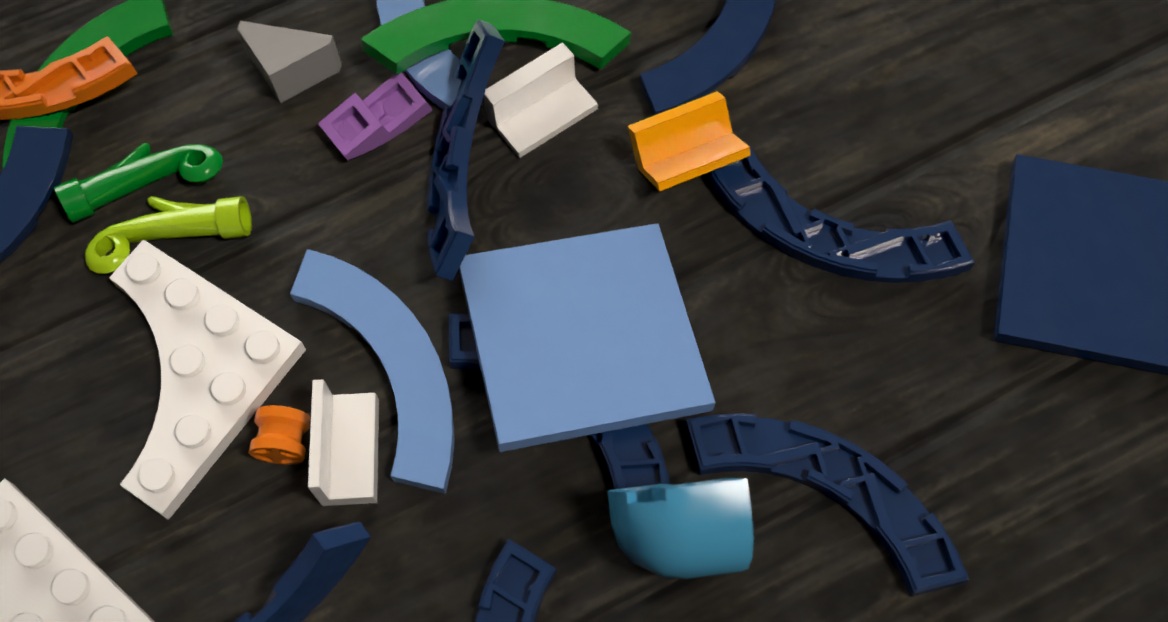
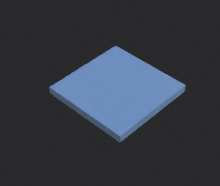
M658 223L465 255L459 267V273L499 452L713 411L716 402Z

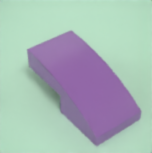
M401 72L399 75L394 74L364 100L355 92L318 124L343 156L350 160L390 141L417 123L433 109Z

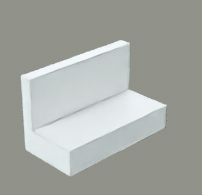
M564 43L559 44L485 90L483 96L487 120L519 158L598 109L597 102L576 80L574 55Z
M324 379L312 381L308 488L322 506L377 503L379 399L376 393L332 395Z

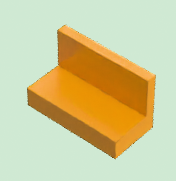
M714 92L627 126L638 170L659 191L751 156L750 147L732 133L726 98L719 92Z

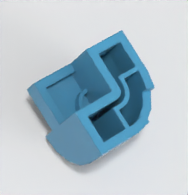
M724 478L677 485L654 484L607 490L611 525L617 544L632 563L663 578L692 579L742 572L749 569L753 556L754 537L747 479Z

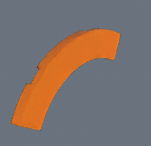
M108 36L80 52L49 63L47 67L38 72L25 74L21 69L0 71V120L45 115L73 107L116 88L138 73Z

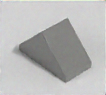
M244 21L239 23L237 29L251 60L280 103L340 71L342 63L332 35Z

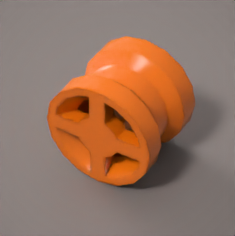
M270 405L257 408L254 422L259 429L257 437L253 438L250 442L248 452L250 456L274 464L291 465L302 463L305 458L306 448L301 442L303 434L310 428L311 417L309 414L286 406Z

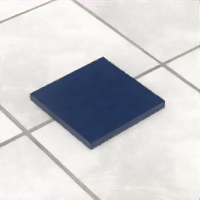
M1017 154L1011 166L994 341L1168 375V181Z

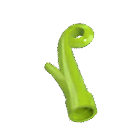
M151 196L147 201L152 208L160 211L159 213L127 220L108 226L100 231L87 245L85 260L90 270L100 274H111L129 256V243L141 242L142 240L150 241L221 235L224 239L249 236L252 220L248 202L244 196L222 198L212 204L178 203ZM115 247L113 253L106 256V254Z

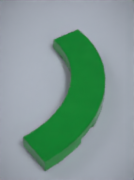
M128 0L109 9L73 33L49 56L38 71L47 67L49 63L80 52L107 36L126 57L149 43L173 35L164 0ZM78 105L45 115L11 119L3 151L2 170L13 144L16 125L62 128L69 111L73 112Z
M448 0L421 7L379 26L361 38V46L364 53L396 75H399L411 65L426 57L448 50L452 43L468 40L475 22L479 19L494 25L505 42H517V37L540 40L546 44V47L550 48L564 43L574 56L587 61L601 70L630 44L631 32L590 11L550 0Z

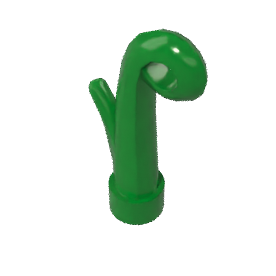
M142 143L124 159L102 172L78 181L77 178L71 179L55 186L54 190L72 223L94 215V210L179 171L183 179L190 182H208L220 172L223 165L222 155L215 148L203 144H188L150 154V145Z

